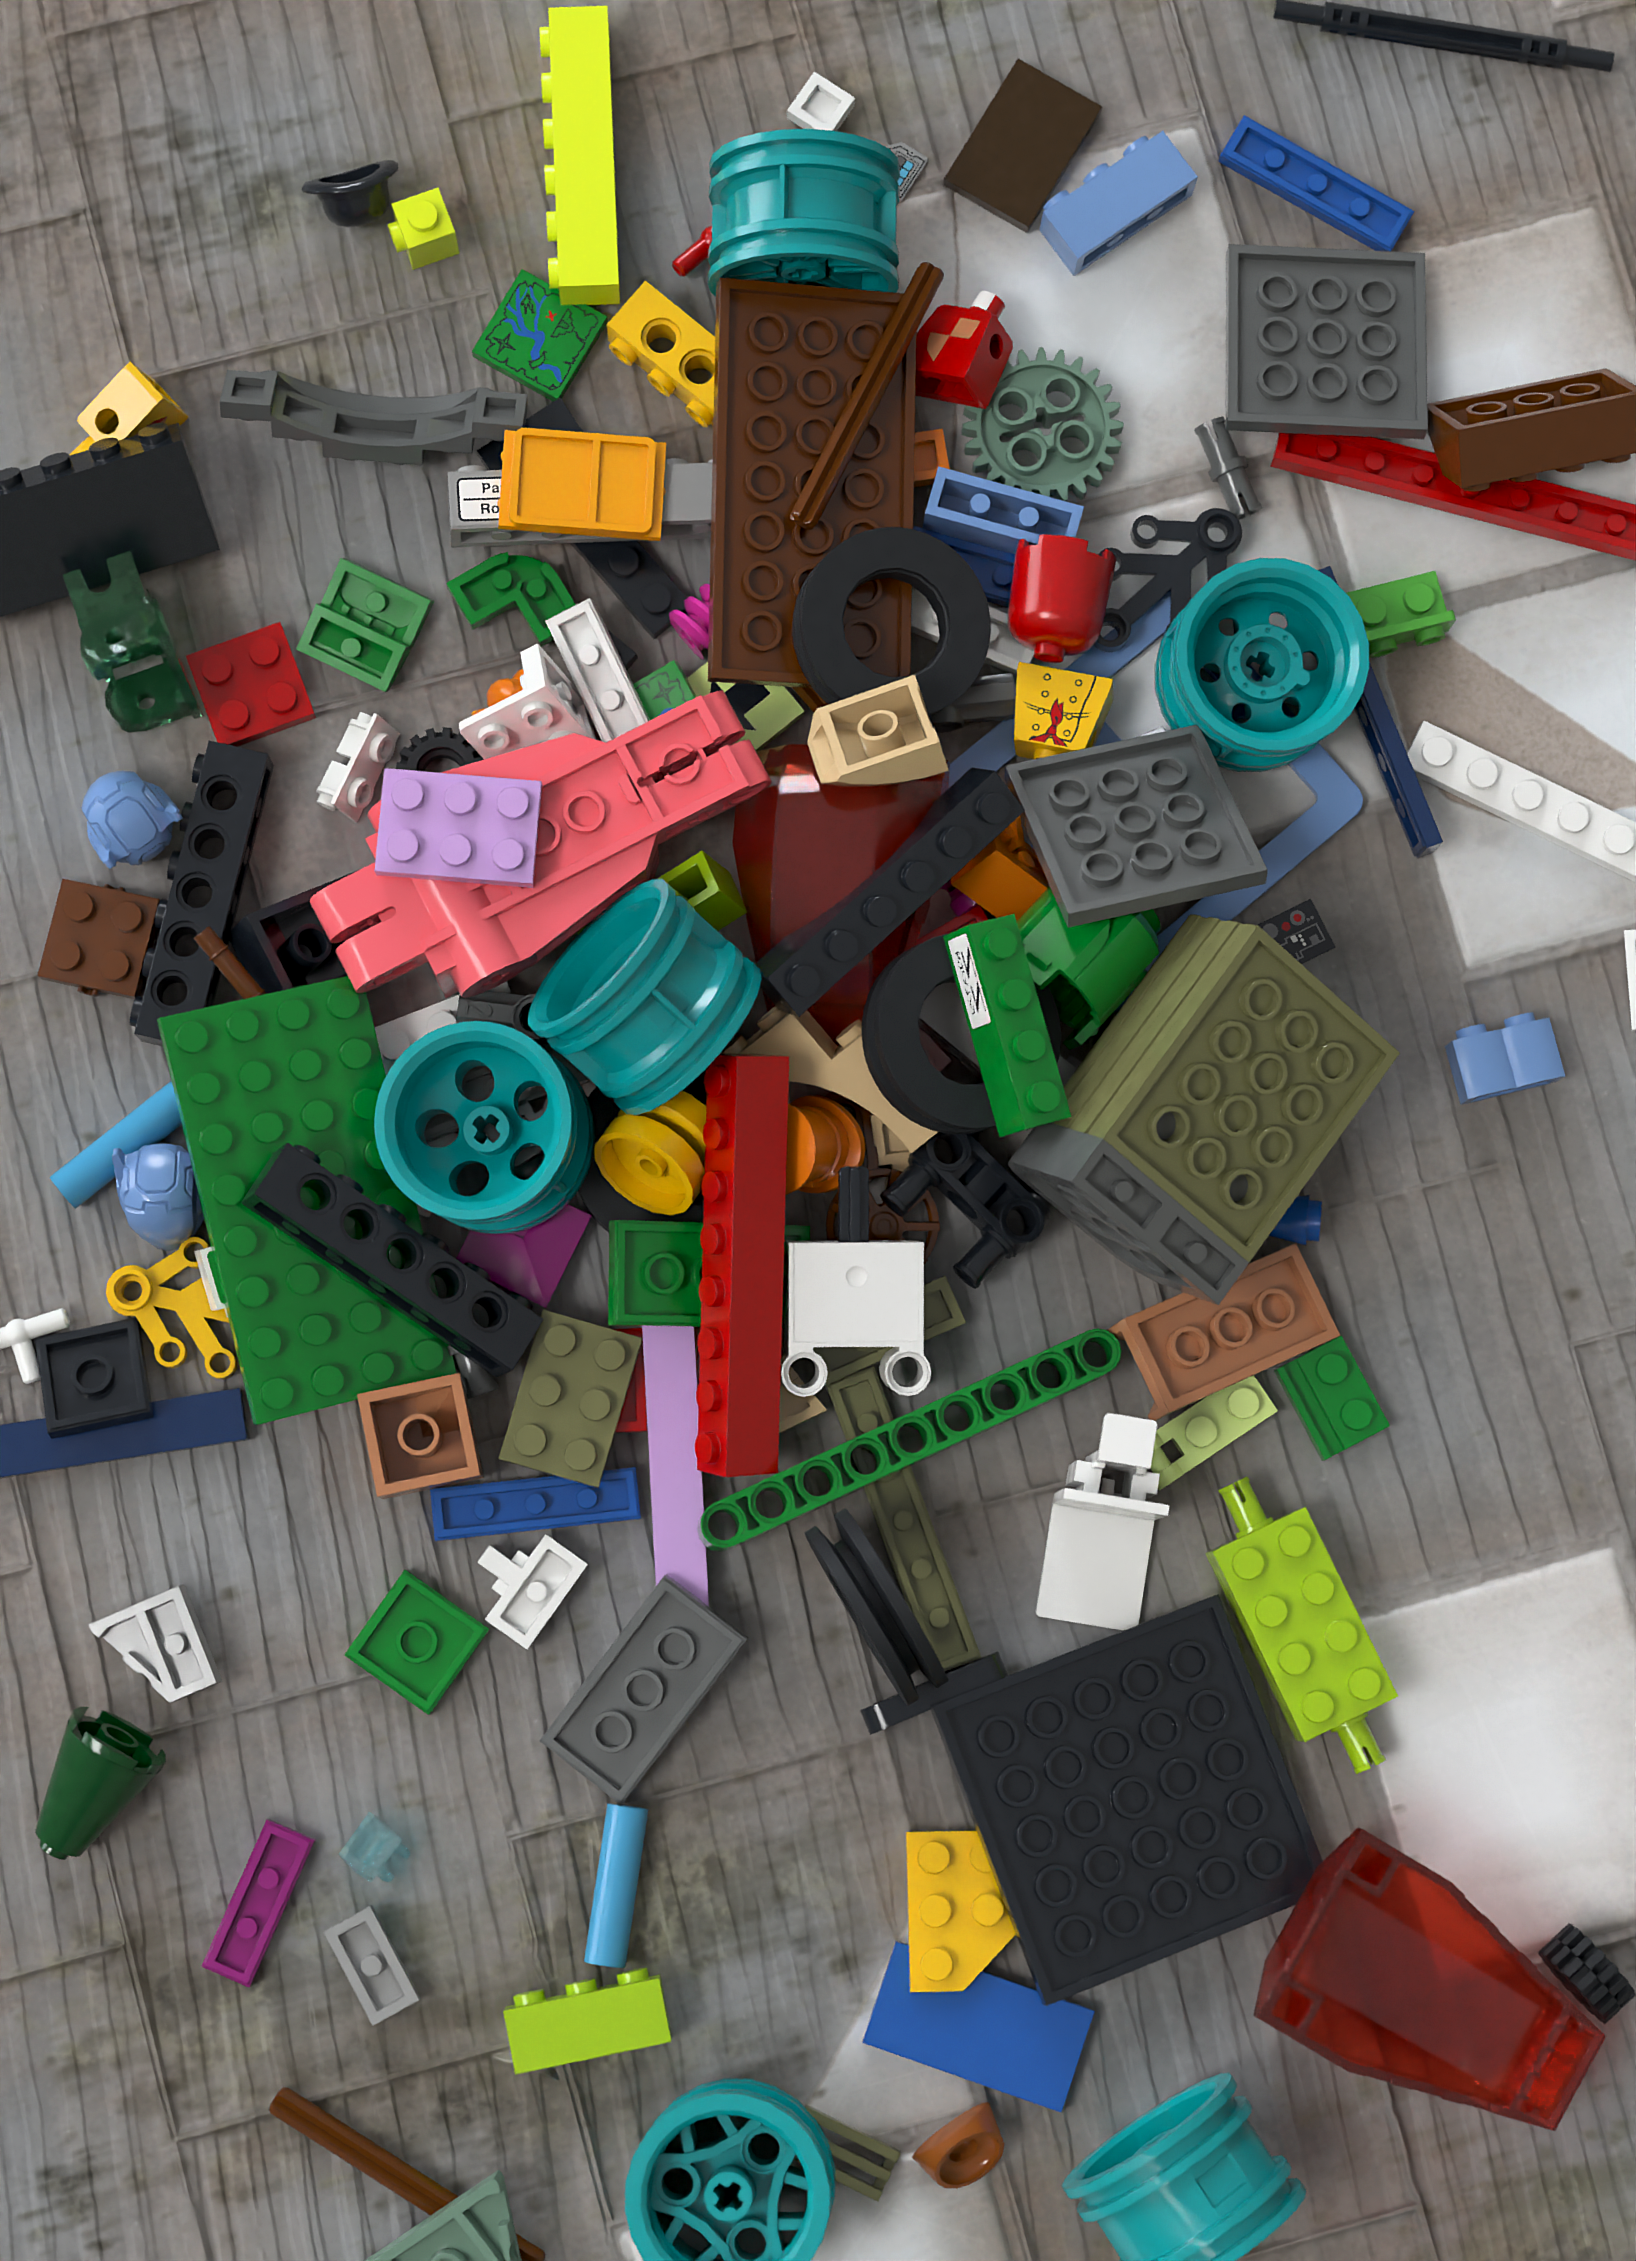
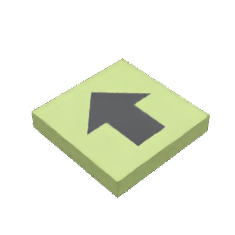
M708 662L687 678L696 696L702 695L703 697L709 693L721 690L725 692L746 732L737 742L750 740L757 753L804 716V709L784 686L708 682Z

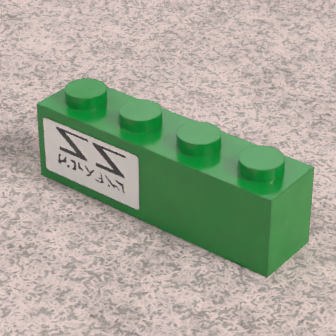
M1015 914L970 924L943 936L999 1137L1072 1117Z

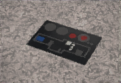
M1311 899L1258 924L1260 928L1301 964L1336 948Z

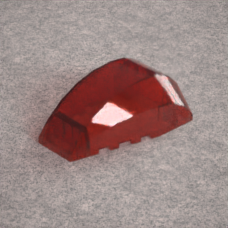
M787 744L757 751L772 782L757 795L736 805L732 840L743 904L747 910L746 919L756 963L784 937L803 927L851 893L899 849L924 819L934 801L949 788L950 762L946 760L949 771L924 779L870 787L837 786L820 783L808 744ZM931 897L807 1009L837 1046L840 1044L836 1041V1037L844 1029L858 1019L862 1022L867 996L878 975L895 957L916 946L922 924L925 923L930 908ZM763 992L767 1012H769L775 1005Z
M1359 1827L1315 1869L1265 1959L1253 2014L1256 2018L1348 2072L1372 2077L1392 2085L1417 2090L1448 2101L1469 2105L1493 2114L1553 2131L1558 2127L1606 2038L1451 1881Z

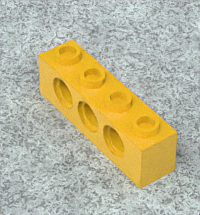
M645 280L607 323L608 341L611 343L609 348L626 365L631 366L635 362L648 373V381L661 394L669 397L673 393L687 405L685 407L686 412L698 424L705 428L710 424L713 426L715 336ZM657 338H667L674 343V347L668 352L657 353L649 348V344ZM698 368L705 369L713 375L704 384H695L688 380L686 376L690 371Z

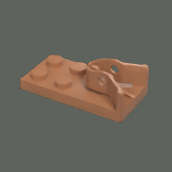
M1296 1243L1249 1263L1219 1305L1183 1292L1126 1317L1107 1329L1117 1339L1127 1342L1155 1401L1148 1414L1149 1420L1154 1421L1340 1336Z

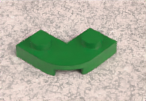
M508 552L497 554L446 583L447 589L472 630L517 606L541 647L554 640L546 620L576 605L558 574L546 561L542 563L528 556L508 555Z

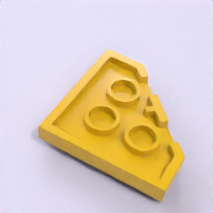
M977 1831L906 1832L910 1992L964 1991L1016 1935Z

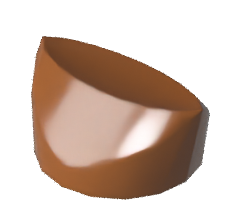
M989 2101L981 2103L957 2116L928 2138L913 2154L912 2158L940 2186L957 2189L970 2185L984 2177L996 2166L1002 2157L1005 2144Z

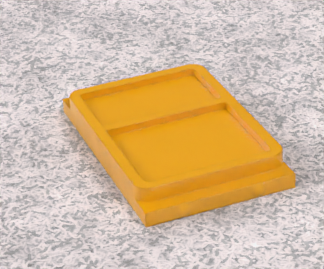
M520 428L517 431L505 430L504 447L500 455L503 462L500 499L497 502L499 507L498 529L650 541L661 540L663 496L666 494L664 488L666 443L654 442L649 437L536 428Z

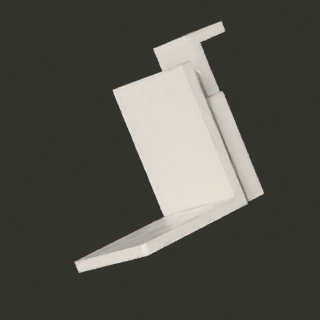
M1112 1413L1106 1414L1103 1418L1099 1450L1085 1457V1461L1076 1460L1068 1466L1066 1485L1076 1488H1064L1054 1493L1035 1611L1037 1616L1122 1631L1139 1625L1154 1520L1168 1516L1170 1506L1145 1501V1499L1157 1495L1160 1477L1158 1473L1146 1472L1151 1468L1157 1429V1423L1154 1420ZM1102 1469L1125 1472L1122 1494L1114 1493L1115 1480L1101 1479Z

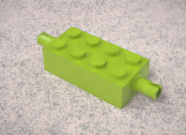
M1246 1476L1218 1490L1239 1530L1235 1534L1236 1539L1205 1554L1295 1740L1306 1742L1329 1730L1331 1733L1337 1731L1354 1766L1355 1773H1361L1370 1769V1765L1374 1764L1376 1766L1386 1760L1376 1743L1365 1717L1369 1715L1368 1711L1398 1697V1694L1306 1507L1296 1509L1275 1520L1272 1517L1267 1518L1249 1482L1250 1479Z

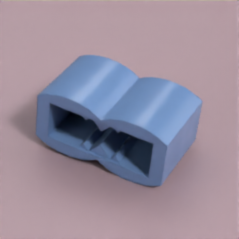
M1530 1012L1505 1019V1028L1487 1032L1485 1024H1478L1456 1031L1457 1039L1447 1044L1445 1049L1460 1105L1551 1084L1565 1077L1550 1018L1535 1020L1534 1013Z

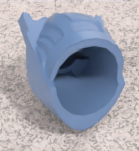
M134 771L110 772L99 777L88 789L81 807L87 819L89 841L103 864H106L109 869L115 867L117 861L130 865H141L142 862H147L156 857L171 842L173 822H179L183 819L178 807L160 787L143 781Z
M166 1143L142 1146L139 1151L130 1154H124L121 1148H114L112 1161L115 1168L116 1189L128 1225L142 1239L157 1249L165 1251L179 1249L180 1244L189 1237H193L204 1222L203 1210L189 1152L180 1145Z

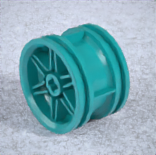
M782 129L737 138L722 145L712 154L709 162V174L711 177L709 199L713 207L712 241L708 249V262L710 264L708 287L715 297L716 284L720 278L897 293L899 289L897 271L899 251L896 245L897 205L900 201V190L897 181L900 177V165L898 157L889 148L876 141L838 131Z
M1257 558L1234 564L1213 576L1194 595L1187 606L1173 619L1160 642L1155 661V692L1161 714L1171 730L1197 725L1201 729L1218 766L1236 772H1263L1286 766L1308 753L1321 740L1334 732L1352 713L1364 691L1369 671V641L1362 617L1350 597L1330 577L1310 565L1285 558ZM1273 613L1284 616L1287 622L1285 629L1271 625L1269 623V616ZM1221 620H1233V636H1226L1219 630ZM1309 652L1315 656L1317 660L1315 670L1310 671L1303 667V653ZM1253 662L1260 665L1258 673L1262 677L1258 681L1251 678L1252 669L1248 667ZM1204 667L1219 674L1218 680L1213 683L1203 681L1200 676L1201 668ZM1283 701L1299 707V712L1295 717H1288L1283 713ZM1235 705H1244L1246 723L1240 724L1233 720L1231 713Z
M652 879L639 884L620 896L592 920L571 942L541 983L528 1013V1025L538 1036L547 1038L549 1045L591 1080L605 1096L614 1098V1102L624 1113L639 1115L666 1103L686 1088L722 1052L736 1034L754 1004L761 984V971L747 957H742V952L701 917L682 896H676V891L663 879Z

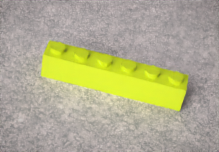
M608 6L548 8L549 27H540L541 58L550 57L551 70L550 73H541L543 103H552V118L543 119L544 149L554 150V165H545L546 196L555 195L556 211H546L548 242H557L558 257L548 258L549 288H559L561 305L620 304Z

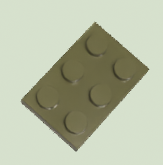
M543 1310L541 1318L544 1320L535 1334L498 1459L599 1489L643 1339Z

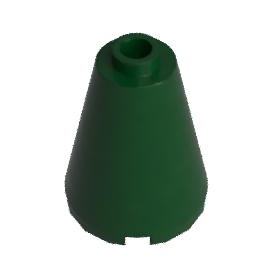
M81 1706L74 1709L66 1725L35 1829L37 1837L41 1840L39 1843L40 1847L46 1853L58 1859L65 1860L68 1856H81L161 1771L166 1762V1754L163 1749H161L157 1756L149 1749L153 1739L146 1732L129 1721L103 1710L98 1718L84 1716L89 1707Z

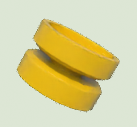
M680 1091L666 1103L646 1113L629 1115L620 1110L618 1117L614 1118L594 1145L595 1161L604 1178L618 1193L633 1204L648 1211L665 1215L685 1212L702 1190V1179L705 1174L703 1128L706 1123V1106L691 1094Z

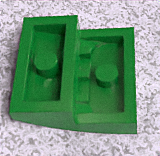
M340 558L321 604H315L296 650L384 692H388L404 665L427 619L434 600L346 558Z

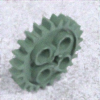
M1039 347L1035 361H1029L1025 352L1019 350L1015 366H1012L1007 361L987 408L982 409L966 405L964 407L963 415L973 421L962 424L961 435L974 438L965 444L964 454L971 456L979 455L973 463V473L988 470L989 474L986 480L1000 482L1004 485L1048 497L1055 496L1056 499L1066 502L1068 501V492L1072 491L1080 500H1083L1087 492L1085 481L1099 488L1103 479L1099 470L1111 472L1115 461L1108 454H1119L1122 442L1111 436L1122 433L1124 422L1110 419L1119 413L1120 402H1105L1111 395L1112 385L1106 384L1100 387L1095 385L1100 372L1098 368L1084 375L1081 372L1082 357H1078L1071 366L1064 364V350L1060 349L1054 361L1047 360L1043 347ZM1060 391L1068 395L1072 402L1065 407H1057L1052 405L1046 396L1051 392ZM1005 404H1014L1022 409L1024 416L1017 420H1009L1003 417L998 409ZM1082 415L1085 418L1082 422L1078 420L1069 421L1073 416ZM1041 422L1044 429L1051 428L1050 434L1043 435L1040 428L1033 429L1034 424ZM1001 436L1014 437L1008 442L1000 440ZM1067 437H1074L1082 441L1086 449L1080 453H1069L1063 449L1060 442ZM1019 450L1031 451L1036 455L1038 462L1032 466L1025 467L1019 465L1012 455Z

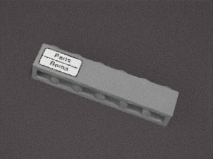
M679 458L665 460L664 488L666 494L663 496L661 540L711 538L713 459L709 460L708 463H688L686 460ZM469 465L461 467L455 472H448L451 547L639 541L637 539L498 529L499 507L497 502L500 499L502 470H487L483 466Z

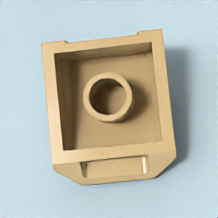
M915 675L820 707L813 714L807 744L821 784L868 787L891 785L924 779L949 771L935 728L932 727Z

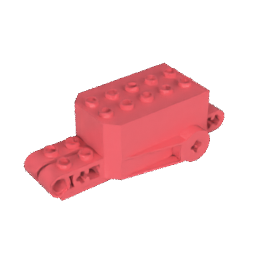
M721 690L709 693L703 697L699 695L606 743L572 733L440 772L542 781L533 888L376 875L374 871L375 862L323 888L314 894L309 902L330 943L345 941L336 948L335 952L356 993L373 990L425 963H428L446 998L457 992L460 993L461 997L467 998L493 989L538 963L594 920L620 896L639 884L654 879L659 865V844L744 802L766 789L772 780L751 741L743 740L737 742L746 732L725 692ZM381 800L368 811L367 815L376 831L375 834L365 838L374 860H376Z

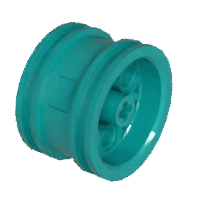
M1222 2073L1202 2080L1147 2111L1096 2148L1065 2178L1062 2188L1069 2199L1082 2198L1076 2208L1084 2222L1097 2221L1119 2255V2261H1236L1280 2227L1305 2199L1307 2190L1298 2178H1288L1292 2167L1283 2155L1271 2156L1247 2118L1250 2116L1253 2107L1244 2096H1232L1238 2084L1231 2074Z
M724 2078L700 2084L677 2097L657 2117L632 2157L625 2182V2214L631 2238L643 2261H811L822 2243L835 2198L836 2168L828 2139L817 2120L798 2099L777 2086L754 2079ZM735 2115L749 2119L740 2125ZM716 2116L726 2135L717 2140L698 2144L694 2122ZM680 2133L683 2147H669V2143ZM760 2133H768L774 2136L779 2143V2154L769 2160L760 2159L752 2152L751 2139ZM795 2155H797L804 2170L790 2166ZM672 2168L685 2169L693 2179L692 2190L685 2194L672 2192L665 2182L666 2172ZM734 2181L740 2185L741 2189L730 2197L723 2192V2189L730 2186ZM784 2183L808 2190L806 2212H781V2191ZM664 2213L675 2216L671 2225ZM684 2222L699 2231L710 2242L701 2252L686 2244L678 2235ZM749 2227L758 2229L765 2237L766 2247L759 2253L745 2252L738 2244L737 2234L739 2231ZM782 2230H797L794 2236L785 2243ZM721 2254L723 2260L716 2259V2257Z

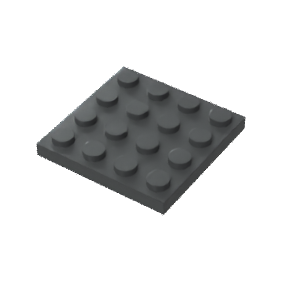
M1228 244L1226 252V430L1424 439L1428 430L1425 253Z
M1197 725L1005 765L1004 780L1009 790L1025 809L1020 815L1068 928L1266 884L1267 867L1209 745Z

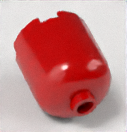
M1039 535L1037 545H1029L1026 539L1019 540L1015 554L1008 607V628L1016 641L1029 650L1034 651L1033 656L1036 659L1049 663L1063 662L1064 656H1074L1085 652L1097 642L1103 627L1117 559L1110 550L1105 549L1102 551V556L1087 551V540L1064 535Z

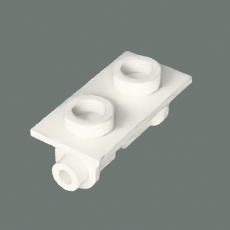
M360 712L357 720L351 719L336 751L340 755L350 758L347 766L331 761L320 786L316 790L320 794L317 803L331 811H335L337 808L350 820L357 823L363 809L372 799L374 786L385 764L394 754L395 743L400 733L375 713L373 716Z

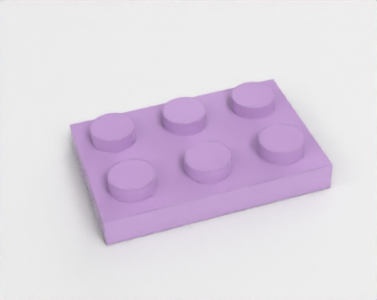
M384 768L374 870L376 875L533 888L542 781Z

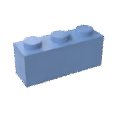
M1161 131L1150 140L1147 136H1142L1135 140L1125 149L1122 159L1110 167L1107 163L1097 166L1087 174L1082 186L1070 194L1067 190H1063L1044 205L1043 209L1045 211L1042 214L1039 230L1073 276L1192 196L1198 176L1164 131Z
M938 466L925 512L923 529L1016 554L1020 539H1026L1029 545H1037L1039 535L1042 534L1064 535L1075 538L1084 506Z

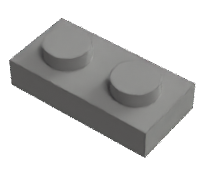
M372 1905L324 1931L372 2026L421 1999Z

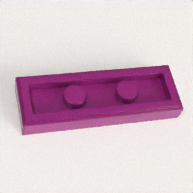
M270 1819L266 1820L201 1967L246 1987L252 1986L316 1839Z

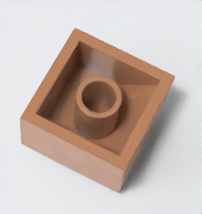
M460 1373L357 1394L377 1497L387 1499L484 1478L475 1430Z

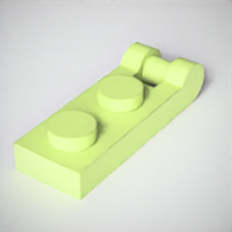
M1254 1375L1205 1397L1156 1430L1150 1469L1153 1473L1160 1474L1159 1491L1278 1411ZM1169 1440L1173 1441L1182 1454V1457L1173 1463L1169 1461L1160 1447Z

